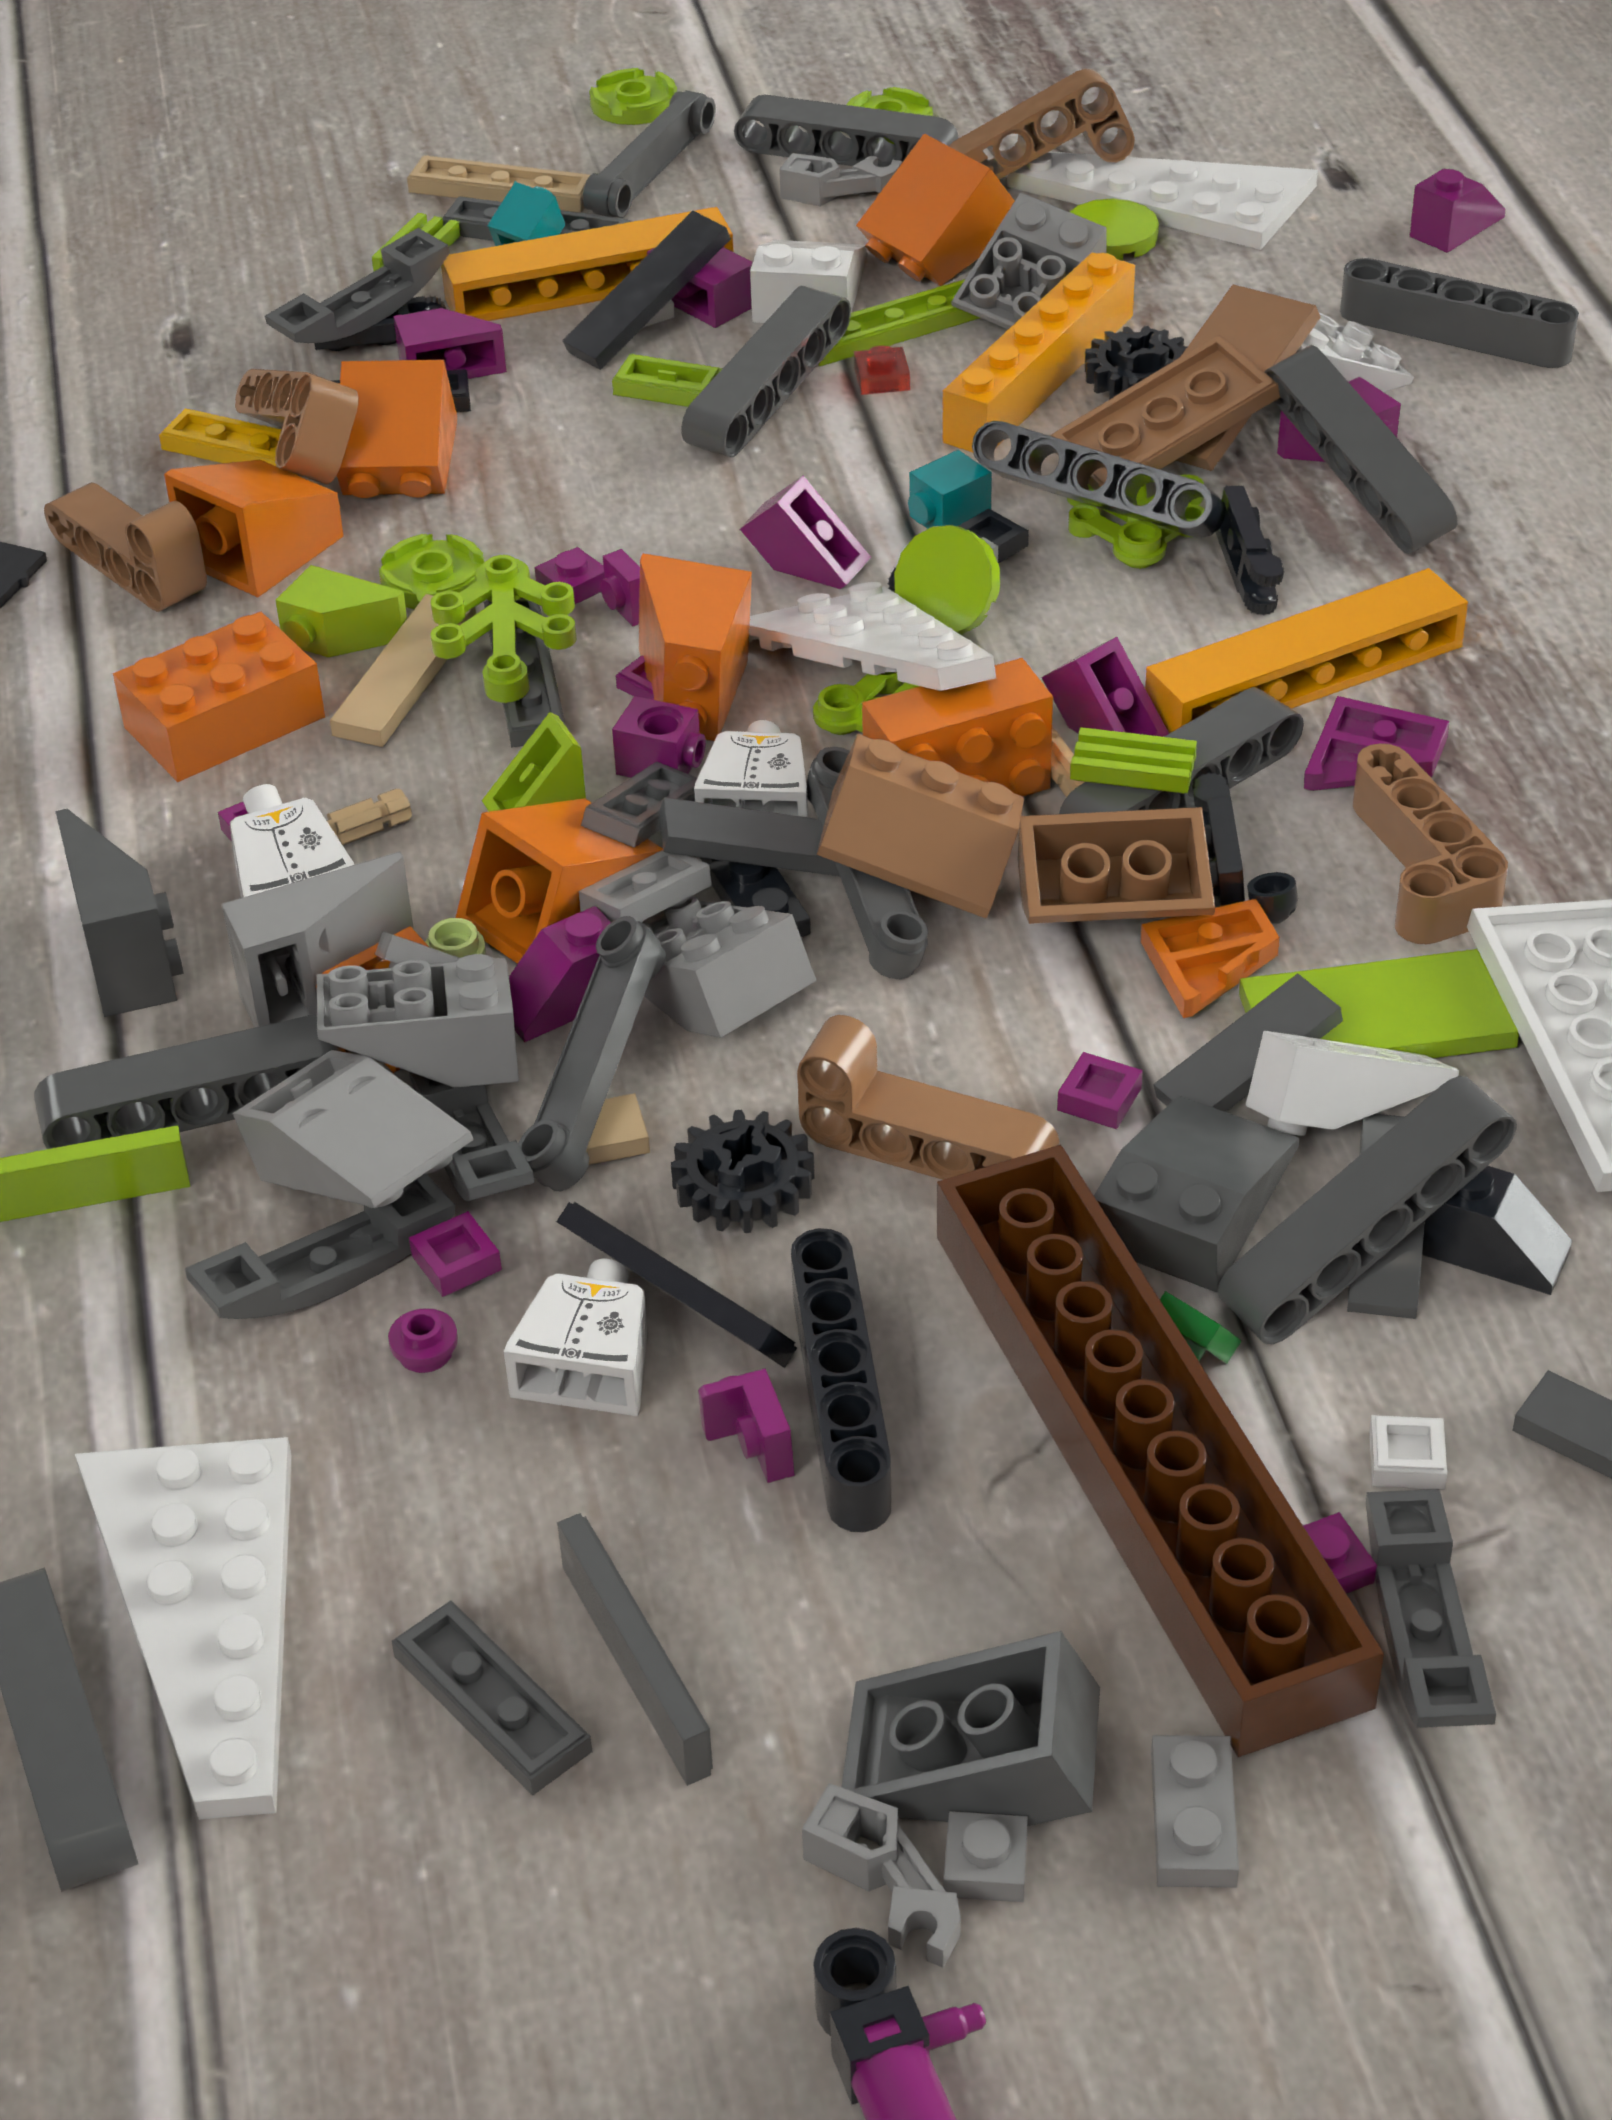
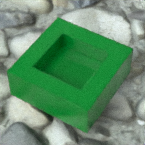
M1165 1291L1160 1301L1198 1361L1200 1362L1207 1351L1228 1364L1242 1340L1219 1323Z

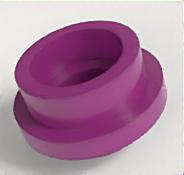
M422 1308L409 1311L396 1319L389 1329L388 1341L391 1353L406 1369L418 1373H427L438 1370L448 1363L457 1346L458 1334L456 1324L448 1314L436 1309Z

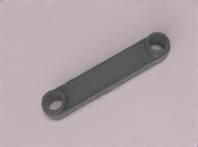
M688 90L675 92L669 106L602 172L599 174L593 173L588 177L583 191L584 207L587 210L593 211L594 214L607 217H624L628 213L632 201L700 133L706 134L710 131L716 115V106L713 98Z
M833 746L820 750L811 764L806 780L807 799L813 805L823 827L833 788L850 751L841 747ZM835 862L868 948L869 963L879 974L888 978H908L919 967L928 944L927 925L920 918L909 889Z
M631 916L615 919L607 925L598 937L596 950L599 958L534 1125L522 1135L518 1142L533 1171L534 1178L540 1184L549 1187L553 1191L561 1192L569 1189L584 1176L588 1168L590 1158L586 1149L649 981L655 977L665 963L666 953L661 947L660 940L645 924L636 921Z

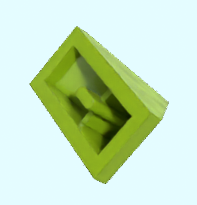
M552 712L548 713L481 800L488 811L586 799L582 750L558 715Z

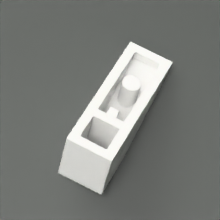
M1263 1031L1246 1106L1269 1117L1268 1127L1287 1134L1304 1136L1307 1126L1334 1130L1431 1093L1448 1080L1458 1077L1460 1070L1422 1054Z

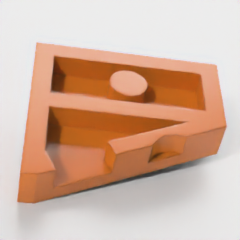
M1257 899L1216 907L1214 915L1177 916L1141 925V944L1183 1018L1194 1016L1239 984L1240 978H1247L1278 956L1280 937Z

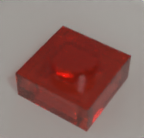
M881 345L872 347L869 350L854 351V370L861 395L910 390V371L903 347L892 348Z

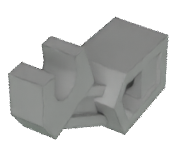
M792 153L779 169L780 197L782 199L822 206L840 197V195L872 191L880 193L903 161L893 160L887 167H878V157L869 156L855 164L852 169L840 170L834 159Z
M829 1783L802 1827L803 1859L867 1891L888 1885L892 1891L888 1924L889 1945L902 1949L906 1936L912 1930L919 1928L927 1929L933 1933L927 1942V1961L944 1968L961 1936V1917L957 1893L944 1890L899 1826L898 1808ZM859 1836L877 1842L880 1847L870 1850L866 1844H858L856 1842Z

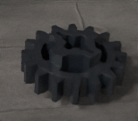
M1128 326L1123 327V332L1114 333L1106 331L1105 340L1094 338L1091 341V348L1085 351V381L1088 384H1094V392L1097 394L1109 391L1110 400L1180 358L1188 346H1184L1183 337L1169 339L1168 330L1157 331L1150 329L1149 326H1144L1140 332H1133Z
M742 1109L735 1110L733 1121L725 1123L715 1114L709 1116L708 1130L704 1131L701 1128L691 1126L687 1129L688 1143H676L674 1146L675 1161L671 1162L672 1187L677 1190L678 1205L680 1208L692 1206L693 1220L698 1223L710 1216L716 1217V1228L718 1231L723 1232L732 1221L740 1222L744 1233H751L753 1221L761 1219L769 1227L774 1228L778 1226V1212L782 1211L796 1216L799 1213V1199L811 1198L812 1180L815 1179L814 1153L808 1151V1137L805 1134L792 1136V1122L787 1119L775 1126L770 1125L769 1112L762 1111L755 1120H746Z

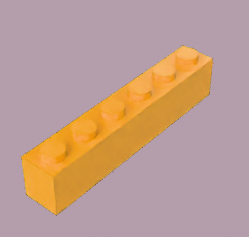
M718 207L694 210L727 228L731 240L724 248L734 252L733 233ZM691 211L449 254L441 266L445 300L451 311L486 321L601 301L647 256V251L655 248Z
M1092 252L943 389V443L973 452V437L977 430L985 423L1003 421L1019 426L1085 363V351L1091 348V341L1094 338L1105 340L1106 331L1116 333L1133 317L1135 264L1118 260L1115 256L1108 253Z
M1430 568L1147 666L1145 689L1169 734L1252 687L1261 689L1292 709L1461 648L1463 645L1468 601Z

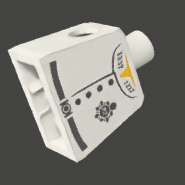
M767 720L753 722L748 727L747 732L724 731L718 734L695 783V802L808 817L807 784L801 738L794 733H781L776 724Z
M263 784L247 791L243 797V802L248 814L235 817L230 822L233 857L241 898L354 865L349 854L313 800L301 798L283 804L276 787L273 785Z
M603 1258L595 1260L591 1264L587 1277L554 1274L547 1277L504 1349L510 1398L638 1416L641 1405L647 1345V1317L644 1290L638 1285L628 1284L629 1272L625 1266L615 1260Z

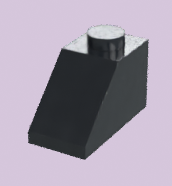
M1487 1166L1425 1220L1422 1255L1552 1295L1571 1251L1572 1240L1516 1174Z

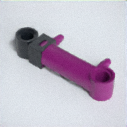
M861 1928L842 1929L826 1937L817 1948L813 1961L815 2008L818 2022L824 2031L831 2036L832 2058L851 2105L859 2103L865 2120H956L930 2059V2050L965 2039L967 2034L983 2029L986 2025V2018L982 2007L977 2003L960 2008L953 2006L922 2017L909 1986L897 1989L894 1951L883 1937L871 1930ZM852 1982H861L869 1985L861 1990H849L841 1987Z

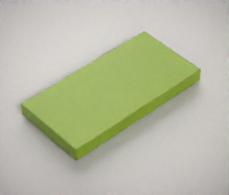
M1478 949L1240 978L1239 997L1246 1013L1297 973L1341 1007L1343 1021L1321 1038L1323 1040L1416 1053L1431 1058L1517 1048L1518 1030Z

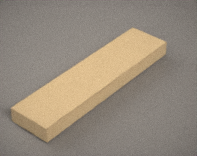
M424 155L407 177L409 193L451 198L462 196L502 202L516 181L532 188L540 186L547 189L556 197L560 210L581 213L585 208L583 203L584 186L590 174Z
M426 594L330 719L332 736L383 747L447 661V659L437 657L432 649L430 634L439 625L434 622L430 601L433 595ZM475 607L467 611L464 620L457 625H461L476 614Z

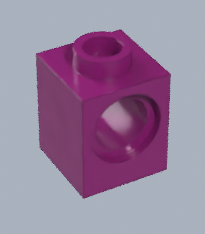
M634 696L612 728L616 775L632 778L656 762L689 774L691 769L698 768L703 760L706 739L703 734L699 733L698 709Z

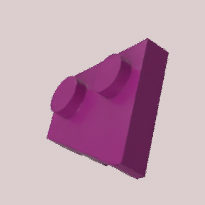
M1337 696L1305 770L1304 789L1314 791L1355 786L1358 754L1363 748L1379 743L1400 747L1432 777L1448 738L1449 721Z

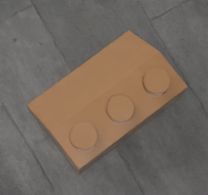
M857 733L832 791L817 855L986 919L991 910L1019 831L1024 797L1012 793L1001 784L995 782L986 783L957 772L953 767L944 762L928 761L900 750L889 741L882 739L874 740Z
M1202 807L1020 816L1017 859L1022 908L1029 924L1214 915L1215 903Z

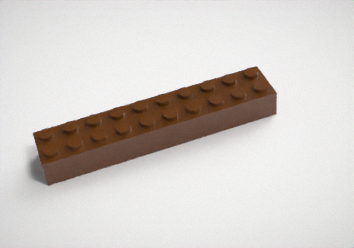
M1060 1144L937 1181L938 1241L1225 1736H1230L1231 1747L1237 1757L1376 1709L1384 1657L1382 1649L1062 1145Z

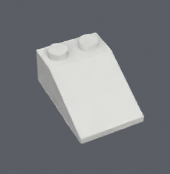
M773 240L759 245L750 270L752 322L765 323L799 286H806L847 298L850 302L852 313L868 255L865 245Z

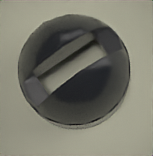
M1265 873L1253 878L1247 885L1249 900L1257 899L1271 924H1279L1285 921L1297 907L1296 880L1287 873Z

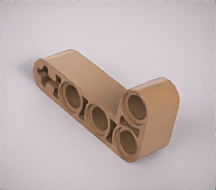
M1082 69L951 143L949 147L991 168L1000 180L1081 133L1101 159L1114 163L1122 161L1130 155L1134 148L1135 137L1112 87L1098 72L1092 69ZM1099 87V94L1092 103H1081L1082 96L1089 88ZM1052 110L1059 111L1058 118L1053 125L1046 128L1040 127L1041 120L1047 112ZM1118 127L1114 140L1107 144H1100L1101 136L1107 129ZM1009 134H1018V140L1011 149L1006 151L999 150L1000 143L1004 137ZM986 148L994 156L990 160H988V156L983 151Z
M250 369L244 374L238 386L235 408L241 414L282 428L275 453V462L278 468L327 485L335 479L342 464L357 413L359 396L355 389L309 372Z
M91 482L45 504L44 516L54 537L63 546L152 610L162 611L206 588L207 576L198 529L192 515L180 502L172 501L143 516L98 484Z
M1382 743L1363 748L1358 754L1352 807L1356 814L1406 867L1400 875L1394 928L1398 935L1415 944H1432L1469 932L1467 925L1472 909L1502 907L1508 870L1506 857L1407 752L1400 747Z
M836 1015L825 1021L798 1066V1105L801 1127L815 1142L829 1148L944 1180L1059 1145L1058 1133L1054 1127L1038 1115L877 1071V1043L875 1036L868 1026L851 1016Z

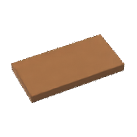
M1232 284L1181 357L1220 334L1265 372L1266 369L1295 354L1321 317L1316 305ZM1251 415L1175 461L1212 471Z
M1219 334L1050 436L1153 468L1162 469L1280 398L1278 384ZM1100 468L1092 473L1088 484L1094 490L1104 485L1107 479V469Z

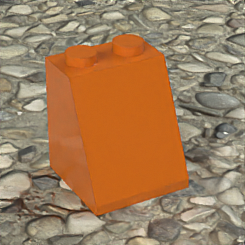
M924 133L856 226L868 239L865 245L866 249L884 263H888L892 258L898 262L899 268L914 280L920 282L925 277L942 286L979 259L1015 200L991 168Z
M444 360L341 361L340 384L355 389L359 396L357 413L342 464L337 473L342 495L372 498L376 495L404 494L409 497L419 498L428 494H445L457 427V413Z
M251 460L174 468L164 473L169 503L178 501L183 504L196 523L206 574L257 598L344 537L337 492L282 470L265 461Z
M643 553L640 559L639 652L640 656L643 655L645 660V673L647 680L652 684L654 700L698 709L699 733L703 734L706 740L715 741L717 735L723 729L748 663L752 572Z
M585 798L482 812L455 918H462L472 922L476 926L477 931L482 934L485 942L518 964L541 929L581 912L580 890L663 850V848L649 839H646L634 848L582 827L581 823L585 808L592 803Z

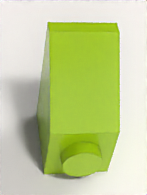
M310 565L275 599L280 629L302 650L328 658L385 646L407 620L404 592L402 590Z

